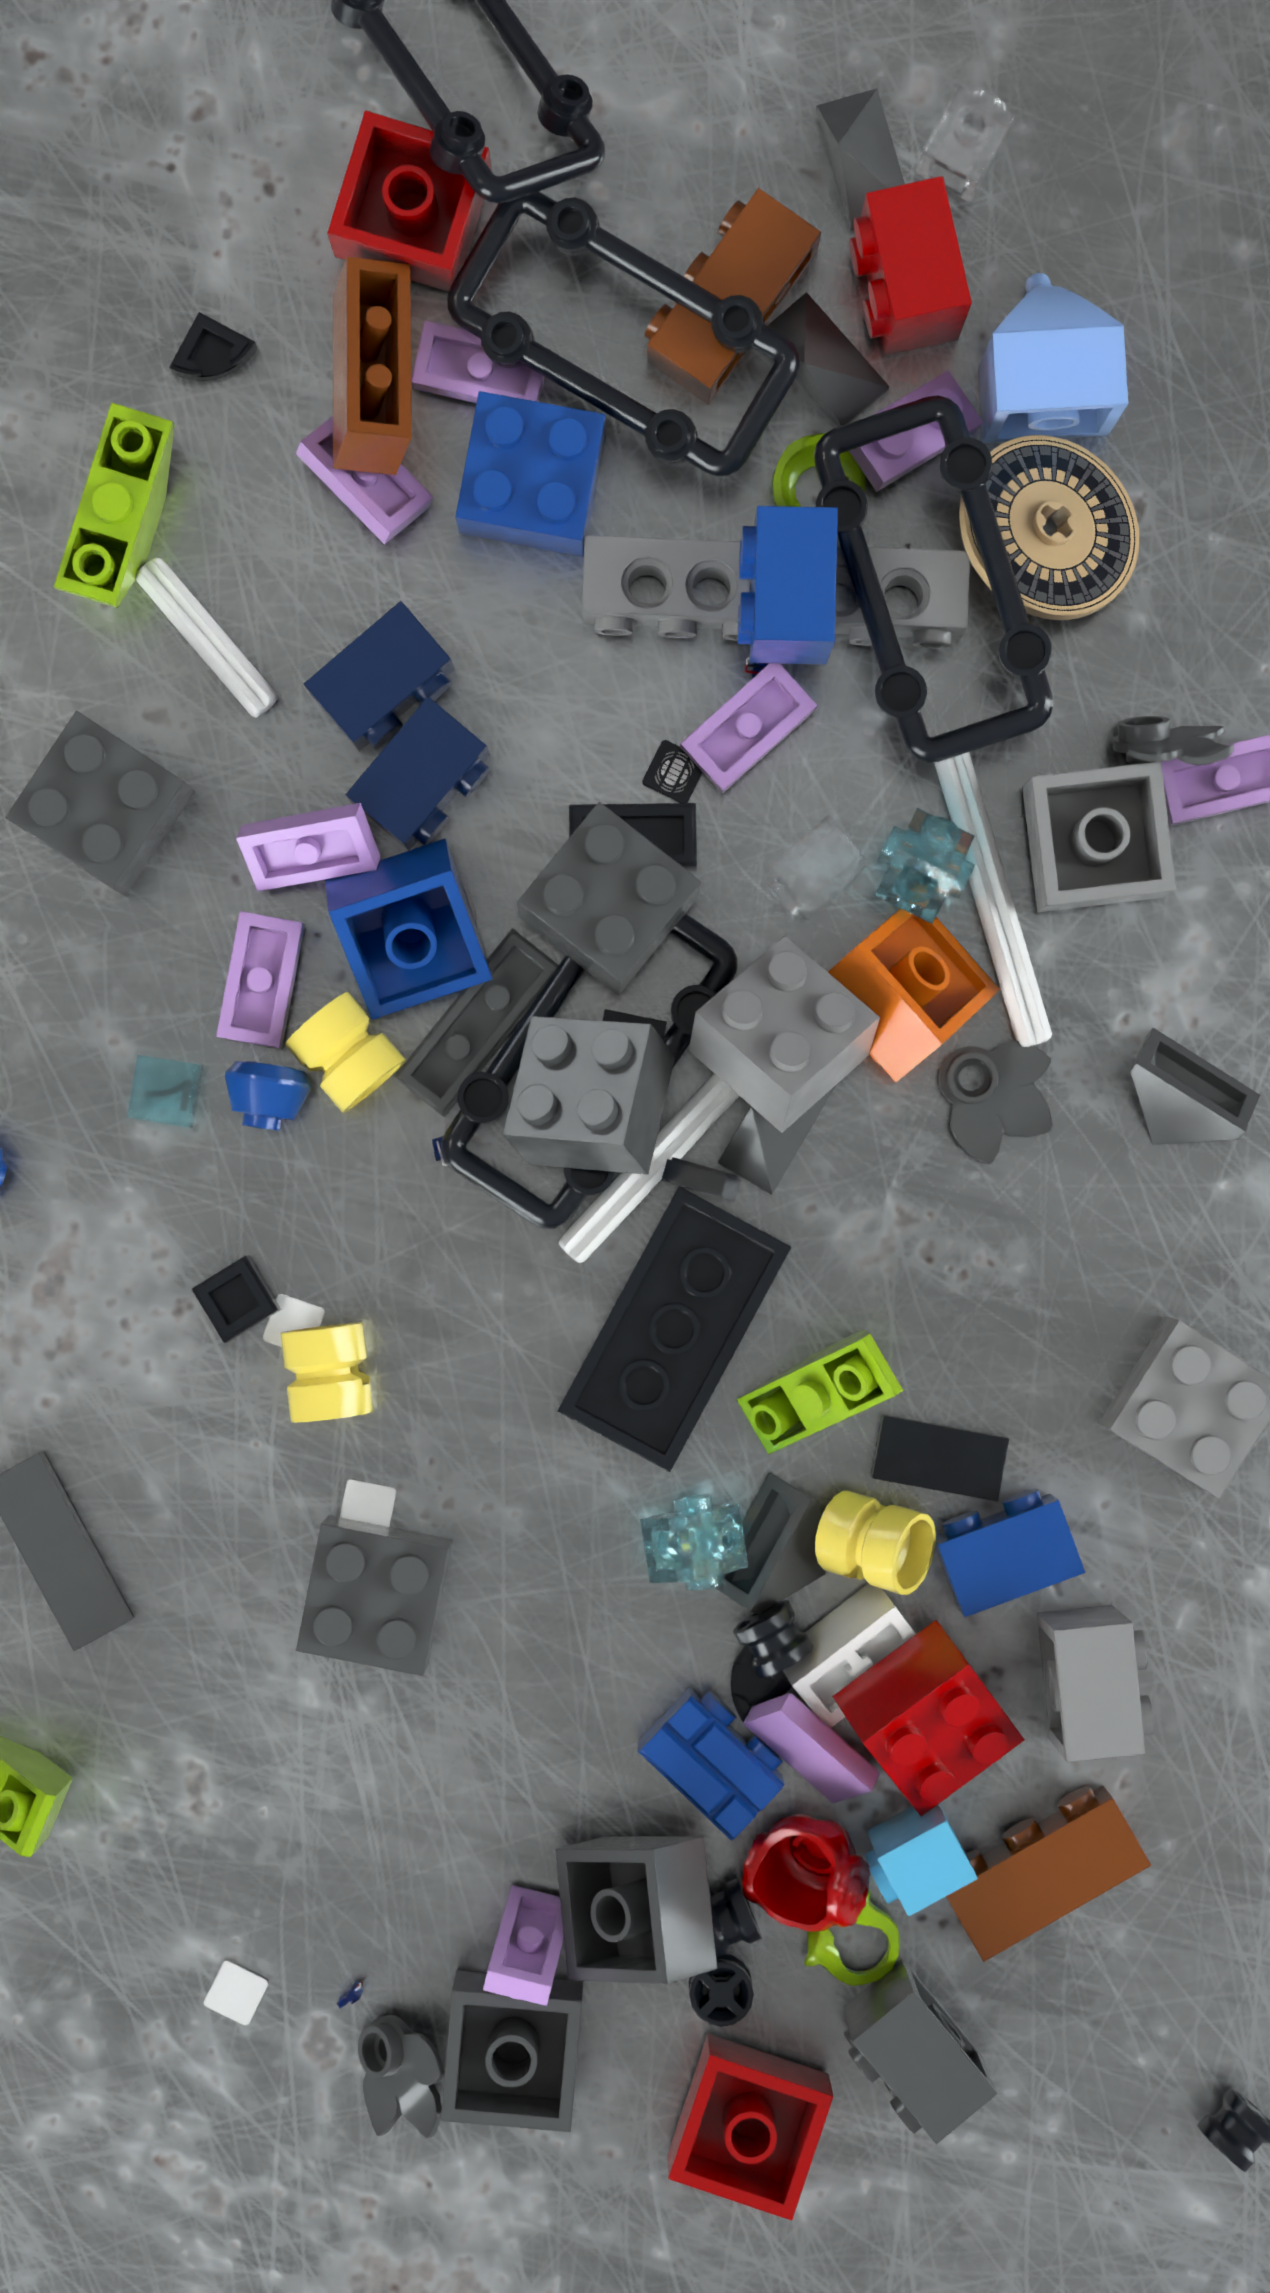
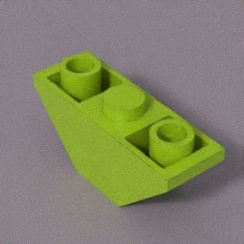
M111 402L56 577L55 589L115 608L119 607L136 579V573L147 561L166 501L175 428L173 421Z
M862 1329L812 1354L742 1395L737 1401L768 1454H771L901 1393L903 1389L871 1334Z
M0 1736V1840L20 1856L32 1857L49 1838L73 1777L42 1753Z

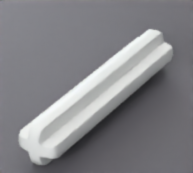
M153 558L142 566L136 573L138 584L240 704L255 718L267 712L278 700L277 693L162 558Z

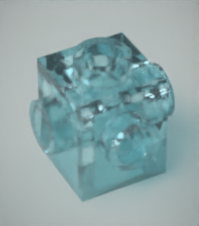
M917 808L906 830L894 825L877 859L887 864L888 867L874 896L932 924L947 895L949 894L958 899L970 878L975 864L965 860V857L975 835L958 828L955 823L947 818L934 816Z
M711 1494L693 1495L674 1499V1511L640 1519L650 1583L685 1582L686 1590L710 1589L724 1585L723 1574L748 1568L739 1504L713 1505Z

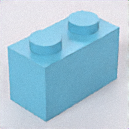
M939 1804L922 1817L911 1806L867 1830L873 1846V1850L864 1854L870 1866L869 1870L887 1904L899 1899L908 1917L978 1879L959 1839Z

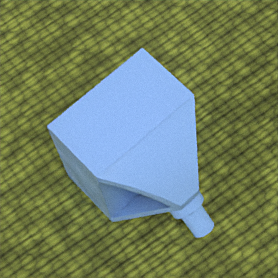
M1035 273L1025 283L1027 292L1025 297L992 333L978 367L981 419L984 422L981 425L982 443L1007 442L1030 435H1046L1061 439L1109 436L1128 405L1124 325L1074 292L1060 286L1051 285L1047 275Z

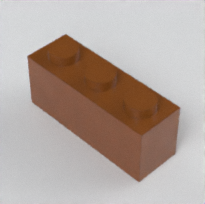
M758 188L747 204L740 200L734 203L719 226L717 233L723 236L720 243L710 257L701 252L691 263L684 277L721 299L734 295L751 298L759 306L766 325L818 252L821 231ZM676 303L674 308L664 304L655 314L644 334L650 340L647 344V362L708 405L746 353L731 352L723 348L716 340L712 330V323Z
M347 256L333 294V468L396 475L412 439L410 264Z
M1085 1786L1069 1793L1058 1802L1059 1811L1038 1823L1035 1818H1029L1017 1823L1002 1835L1004 1843L983 1855L979 1850L966 1853L978 1879L949 1894L946 1898L983 1962L1152 1866L1115 1800L1104 1786L1094 1791L1090 1786Z

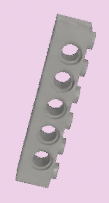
M585 535L582 591L583 624H595L594 631L596 633L614 636L632 634L633 626L658 627V635L669 638H691L696 636V629L722 630V638L738 641V607L740 605L741 592H751V580L739 579L740 541ZM837 545L836 583L844 584L852 590L855 596V604L847 610L836 611L835 634L849 635V643L854 645L872 646L841 546ZM868 547L884 598L886 590L893 586L901 585L910 588L918 599V608L906 614L893 611L886 603L897 637H913V646L930 649L950 647L951 639L962 638L968 627L970 559L966 551ZM651 575L663 583L665 592L657 601L643 603L631 595L629 591L631 583L640 576ZM704 578H716L726 585L729 595L722 603L709 606L702 604L696 599L693 594V588L697 582Z

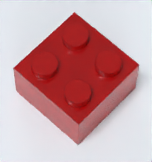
M365 110L327 232L334 256L346 260V257L349 256L410 264V280L449 292L452 283L466 261L484 199L473 191L462 174L446 172L434 163L430 156L432 130ZM484 146L482 158L492 171L489 148Z
M943 176L866 193L861 217L854 218L855 237L849 239V247L856 277L864 275L867 277L869 299L863 301V309L870 338L880 337L884 356L958 340L972 301Z
M937 1620L832 1696L864 1746L921 1817L1025 1741Z
M708 2033L667 2154L668 2179L792 2221L834 2097L829 2074Z

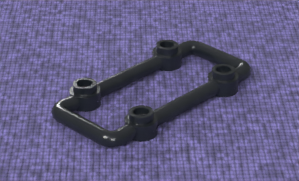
M331 0L330 6L334 17L345 26L364 30L433 131L430 156L434 163L446 172L462 174L473 191L482 199L498 204L510 202L589 174L600 167L605 158V144L589 120L593 99L587 84L574 75H557L506 0H475V2L540 93L541 99L537 110L540 123L545 129L555 135L570 137L578 149L503 176L494 175L482 158L485 134L478 119L467 112H450L382 13L384 0Z
M538 191L510 202L499 203L452 283L447 296V308L452 320L481 339V345L486 355L496 365L503 368H515L524 364L645 436V442L649 451L659 462L667 465H678L687 461L705 473L717 477L729 476L737 472L745 464L795 380L800 367L799 353L795 344L784 335L765 325L759 306L751 298L742 295L729 296L725 299L719 298L602 229L593 208L586 201L576 197L565 198L557 202ZM522 214H527L546 225L551 241L562 253L576 256L590 251L712 323V330L716 340L728 351L739 353L754 348L774 360V365L722 451L698 438V432L694 423L684 412L676 409H667L656 413L536 342L531 327L519 314L508 311L499 312L492 316L472 303Z
M928 396L834 428L825 433L817 442L814 451L815 468L822 487L817 496L816 507L838 508L837 537L881 671V676L875 686L876 702L884 714L896 719L903 743L908 752L917 760L923 762H940L1034 731L1043 726L1051 716L1054 706L1052 691L1045 672L1052 654L1051 641L1044 630L1029 622L986 487L992 470L991 453L984 443L970 437L964 415L959 406L951 399L943 396ZM936 421L939 423L946 445L940 458L941 478L948 488L962 495L1006 633L999 647L1000 662L1006 672L1013 677L1020 678L1028 704L1027 706L934 737H929L920 711L927 697L926 682L917 670L905 664L862 529L868 513L867 498L859 485L846 479L839 456L841 453Z
M686 913L670 933L711 960L713 964L699 985L685 987L675 996L672 1002L671 1020L673 1024L663 1037V1041L675 1055L673 1068L690 1044L696 1011L734 979L738 969V958L734 948L725 939ZM567 955L564 956L487 1071L474 1073L461 1083L457 1095L460 1111L445 1131L441 1141V1153L445 1163L454 1172L533 1225L543 1229H556L565 1225L575 1215L587 1195H597L610 1186L615 1172L564 1167L566 1182L552 1203L548 1204L469 1151L466 1146L481 1124H490L498 1121L505 1114L509 1105L507 1085L519 1069L531 1016L554 1018L586 971Z

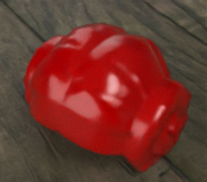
M800 1813L782 1818L773 1825L769 1832H761L756 1835L751 1848L748 1850V1857L743 1863L742 1892L748 1901L759 1905L771 1918L790 1927L817 1932L825 1931L834 1925L838 1927L852 1926L857 1922L858 1916L866 1906L870 1884V1866L861 1856L856 1855L848 1831L837 1822L821 1820L808 1814Z

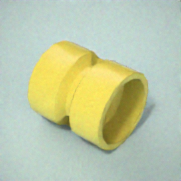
M349 992L339 995L325 1005L296 1030L285 1043V1046L303 1067H306L309 1071H324L320 1087L342 1113H346L362 1102L406 1062L404 1056L384 1033L368 1034L369 1017Z
M363 1322L304 1328L280 1333L284 1368L296 1373V1380L287 1386L291 1422L331 1420L368 1414L374 1411L370 1376L358 1370V1365L367 1358Z
M843 1490L832 1498L823 1512L816 1533L815 1553L818 1564L823 1570L859 1580L865 1578L872 1586L900 1595H909L923 1582L932 1564L936 1547V1530L934 1521L928 1514L898 1505H888L886 1507L881 1505L875 1498Z

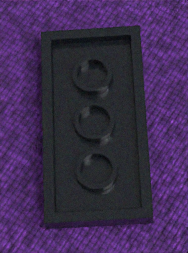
M679 1186L557 1412L670 1472L786 1259L791 1246Z

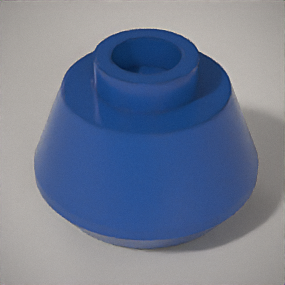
M235 1061L225 1071V1081L231 1110L244 1113L242 1126L280 1131L282 1119L295 1120L312 1088V1084L305 1071L290 1067L250 1061Z

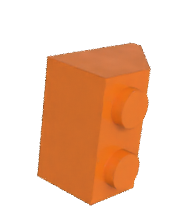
M918 895L913 897L828 971L830 975L880 1017L870 1055L895 1082H898L939 1048L1000 991V988Z

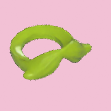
M869 1889L866 1906L858 1916L856 1924L873 1926L885 1933L887 1951L882 1961L866 1971H853L846 1968L842 1964L838 1949L834 1945V1936L827 1929L825 1931L807 1932L808 1954L804 1965L809 1967L820 1964L837 1980L850 1986L865 1985L877 1981L893 1969L898 1958L900 1947L898 1926L887 1913L870 1902L871 1891Z

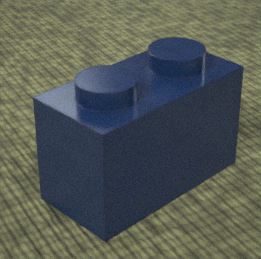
M400 601L303 684L326 714L356 749L360 751L369 743L376 749L390 740L403 726L399 717L414 704L419 702L421 705L427 697H430L433 701L438 699L452 684L447 676L455 668L447 653L405 604Z
M427 697L345 795L352 804L361 803L365 815L409 851L417 841L427 845L438 835L449 819V816L443 810L458 792L468 797L480 785L490 770L484 763L490 756V753L485 743L430 697Z

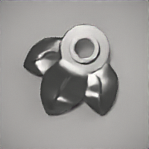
M1142 716L1121 720L1118 722V735L1112 739L1113 750L1126 753V761L1130 763L1173 761L1177 758L1191 765H1209L1225 760L1234 752V744L1223 745L1213 741L1224 732L1223 726H1179L1170 729V719L1161 716Z
M1007 1041L990 1051L980 1047L967 1046L953 1051L943 1061L939 1071V1086L944 1097L953 1104L950 1121L951 1132L957 1143L976 1160L986 1164L993 1163L1000 1150L1003 1134L1016 1137H1030L1045 1134L1052 1130L1053 1123L1048 1103L1033 1084L1041 1078L1051 1063V1058L1034 1045L1022 1047L1019 1041ZM966 1066L975 1067L981 1074V1083L973 1091L964 1089L959 1082L960 1071Z
M395 2015L379 2017L361 2032L358 2041L359 2060L366 2072L363 2080L364 2099L374 2131L377 2136L385 2135L400 2116L403 2115L425 2138H431L438 2129L442 2110L440 2094L434 2085L444 2076L439 2053L428 2038L423 2034L412 2033L405 2022Z

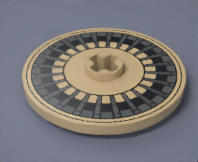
M1046 435L1023 436L1009 440L990 452L992 470L986 487L1026 613L1043 619L1071 620L1090 615L1103 608L1127 585L1135 569L1139 554L1140 540L1137 516L1123 484L1114 472L1096 455L1078 444L1058 437ZM961 496L959 523L963 544L976 572L991 589ZM1049 518L1058 526L1052 536L1046 534L1042 529Z

